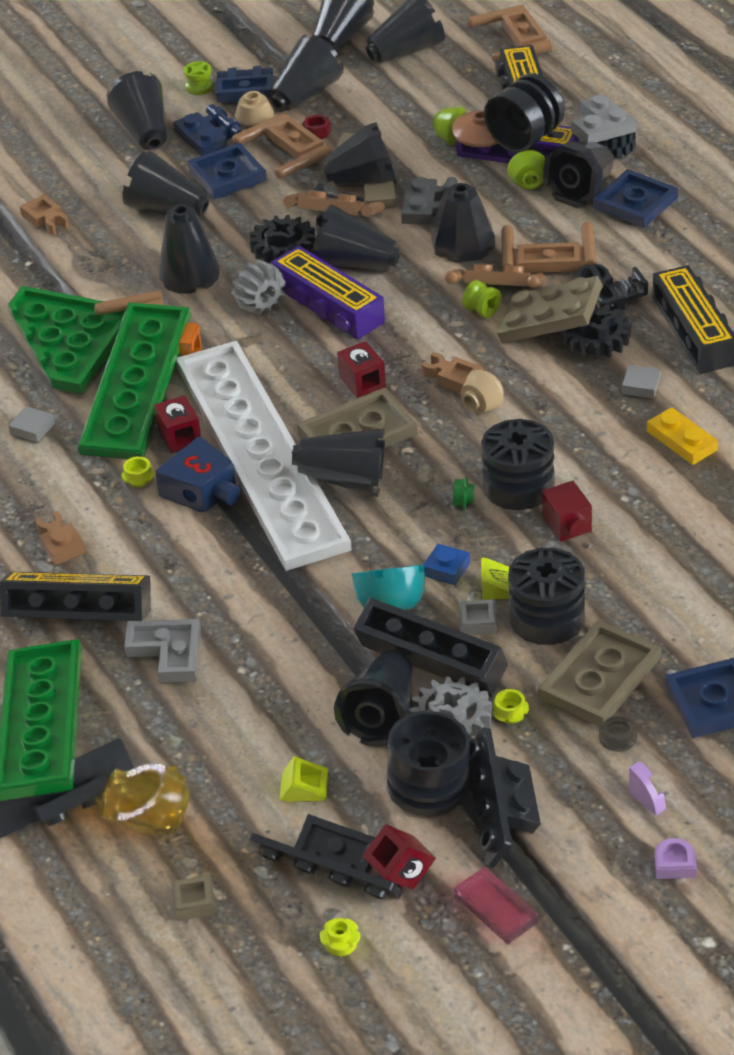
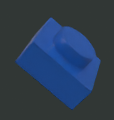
M438 543L424 563L425 577L456 586L470 564V552Z

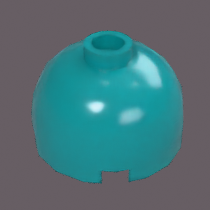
M424 564L352 573L355 595L363 608L369 597L406 611L417 606L422 600L425 591Z

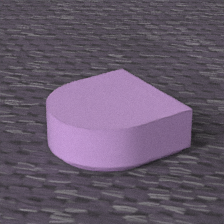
M670 838L663 840L657 845L654 857L656 879L696 878L695 851L690 843L679 838Z

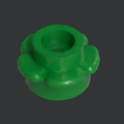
M465 476V479L454 478L452 506L462 507V510L466 509V504H473L475 484L468 483V477Z

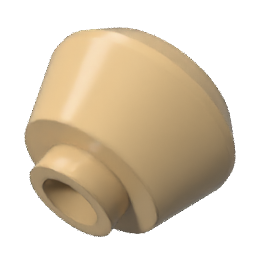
M257 91L245 93L239 99L235 112L236 120L247 128L264 122L274 115V110L266 96Z
M474 370L469 373L461 389L462 403L468 410L475 413L496 410L503 403L504 390L502 384L492 373L484 370Z

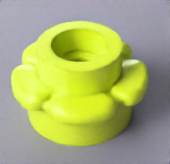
M140 456L132 457L124 463V472H122L121 477L125 483H130L133 487H143L154 478L155 471L152 470V465H150V461L147 458Z
M515 689L500 691L492 703V708L494 709L493 716L497 720L508 724L523 720L524 715L529 712V704L525 701L524 695Z
M331 919L325 923L324 930L320 932V941L330 954L346 956L355 950L360 940V933L357 931L358 925L350 919Z

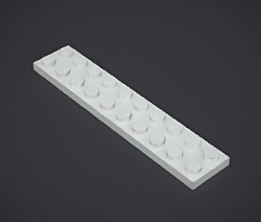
M233 341L178 357L176 360L177 369L222 453L234 464L235 477L285 571L352 551L351 540L317 480L298 473V466L292 465L293 445L296 444L238 342Z

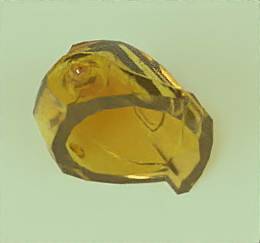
M160 763L145 764L128 772L116 769L112 772L103 792L99 816L113 824L124 825L139 832L154 835H171L179 829L189 804L190 790L186 785L187 780L177 772L178 768L175 765L168 767Z

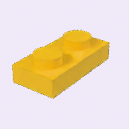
M673 407L647 421V432L691 465L718 451V440Z

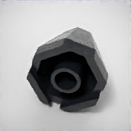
M377 122L364 126L326 156L327 164L322 165L328 182L334 181L336 187H364V184L386 183L389 181H393L394 184L397 183Z
M567 142L545 156L543 181L547 187L551 185L554 192L551 194L556 201L578 208L602 191L613 169L614 156L608 146L599 143Z
M456 183L444 192L431 228V241L435 255L442 257V253L448 255L449 261L461 263L481 260L486 256V250L489 247L490 251L496 247L491 221L475 187L466 183Z

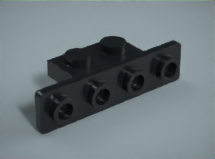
M482 727L475 738L470 740L468 767L470 788L473 790L475 802V817L478 820L481 837L480 847L483 850L485 866L494 868L512 845L509 827L533 834L541 822L530 766L496 756L491 729Z
M114 739L75 758L73 790L0 801V838L33 822L43 823L46 821L48 826L54 825L69 817L68 810L80 804L83 809H86L103 801L102 793L112 789L110 784L135 772L134 765L122 739Z
M307 814L294 847L252 833L249 841L259 848L257 854L268 860L279 863L281 857L294 861L292 867L310 875H315L316 870L328 873V880L350 888L352 882L365 887L364 893L386 901L388 895L398 899L402 895L403 891L395 883L370 874L373 866L362 855L375 837Z

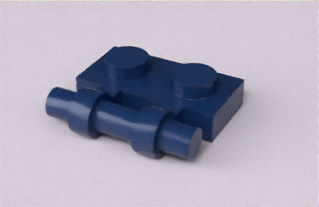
M253 66V69L237 70L235 67L228 68V71L217 72V103H236L249 91H257L265 95L267 99H271L270 90L274 84L273 68Z
M213 104L207 106L206 113L208 115L205 117L196 112L173 122L174 131L201 156L228 147L227 140L243 131L241 125L234 118H228L225 110Z

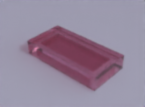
M485 866L454 887L455 897L507 945L538 924V914Z

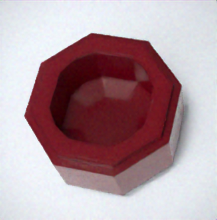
M317 114L309 116L302 123L304 128L321 140L327 138L331 133V122L326 116Z

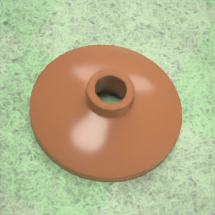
M484 110L463 114L453 123V136L462 144L472 147H488L499 144L493 139L487 129Z

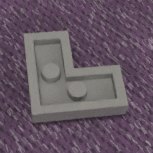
M595 95L592 98L581 100L579 112L585 117L573 120L571 123V132L583 142L597 143L636 132L637 121L605 95Z
M200 620L127 621L124 646L126 657L160 656L158 667L160 683L195 682L197 680L201 634Z

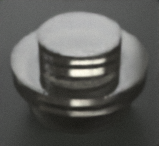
M613 716L605 720L601 726L599 741L604 748L610 751H626L636 744L637 730L628 718Z

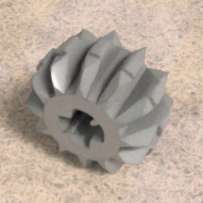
M259 259L254 264L248 262L244 271L238 270L240 274L238 279L232 281L235 288L231 294L236 299L235 302L238 303V306L244 311L247 310L249 313L251 312L258 316L263 311L269 313L271 306L278 304V297L284 294L282 287L286 281L282 278V273L274 265Z

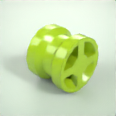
M195 61L184 67V76L188 79L185 86L189 94L204 95L213 90L214 84L212 78H210L212 68L209 63Z
M475 280L466 288L462 298V305L465 309L471 312L477 311L479 316L488 319L497 312L500 306L501 292L493 287L487 288L485 283Z

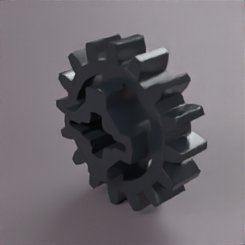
M286 215L284 219H279L278 216H274L270 221L264 219L262 220L263 226L255 225L254 231L250 232L251 253H255V259L263 258L267 263L274 261L297 246H301L312 253L311 249H313L316 238L315 228L310 226L309 221L302 223L301 217L290 219V215Z
M596 304L589 324L562 330L561 340H563L564 348L570 347L571 354L582 352V358L584 359L589 354L594 355L595 360H599L601 355H606L610 358L612 357V351L621 353L623 352V346L629 345L631 323H628L627 315L621 316L620 309L610 311L609 305H605L601 309Z

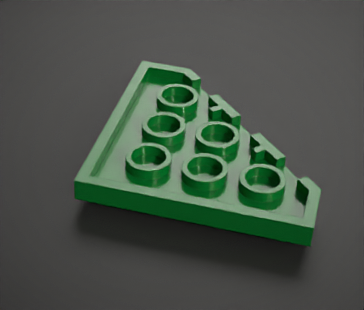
M21 286L8 303L10 315L53 389L82 394L111 353L126 310L99 316L95 313L94 306L105 301Z

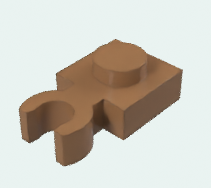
M45 194L20 206L22 217L37 229L46 226L47 232L50 235L57 234L55 226L60 225L66 229L70 228L68 217L62 213L61 206Z
M439 353L431 354V364L426 362L421 364L423 376L437 378L438 385L461 393L469 373L474 370H483L482 366L458 357H454L449 362Z
M52 512L54 518L52 523H44L40 517L36 518L41 545L54 565L86 553L84 541L72 523L63 525L62 516L59 512Z

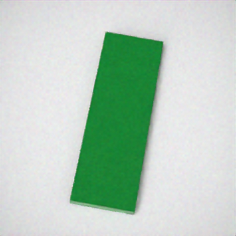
M128 302L78 444L80 455L130 459L138 456L145 457L156 423L154 405L163 402L180 351L179 340L186 324L189 323L191 318L190 307Z
M79 639L8 650L0 722V801L73 790L82 647Z

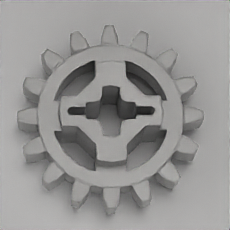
M450 676L445 678L444 684H439L436 680H432L431 689L420 687L419 697H412L411 699L412 708H410V714L420 711H434L452 716L464 725L470 740L472 736L478 734L482 727L491 728V717H493L492 701H489L487 691L479 692V684L477 682L467 686L465 678L461 677L457 683H452Z

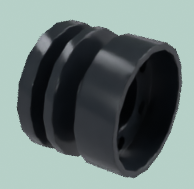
M527 73L488 100L484 107V119L488 131L497 143L511 152L520 153L532 147L542 137L548 135L561 124L564 119V105L560 94L552 83L538 74Z
M526 419L504 420L493 425L484 433L481 449L485 496L493 504L510 510H526L541 505L542 490L555 486V469L553 465L555 460L554 440L552 433L544 425Z
M540 547L524 552L515 558L510 565L508 572L509 620L514 632L524 640L538 645H555L566 642L579 634L585 624V569L577 557L568 551L558 548Z
M420 711L408 714L395 722L389 732L387 792L391 800L402 810L420 816H436L450 812L461 804L467 794L470 736L463 724L452 716L434 711Z

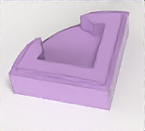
M638 761L629 767V794L654 815H658L666 809L663 792L657 794L649 780L653 775L652 772L643 763Z

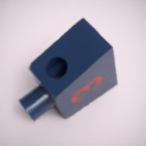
M200 436L155 470L160 497L200 512L208 511L220 500L228 505H233L238 501L241 494L240 487L236 485L232 461Z

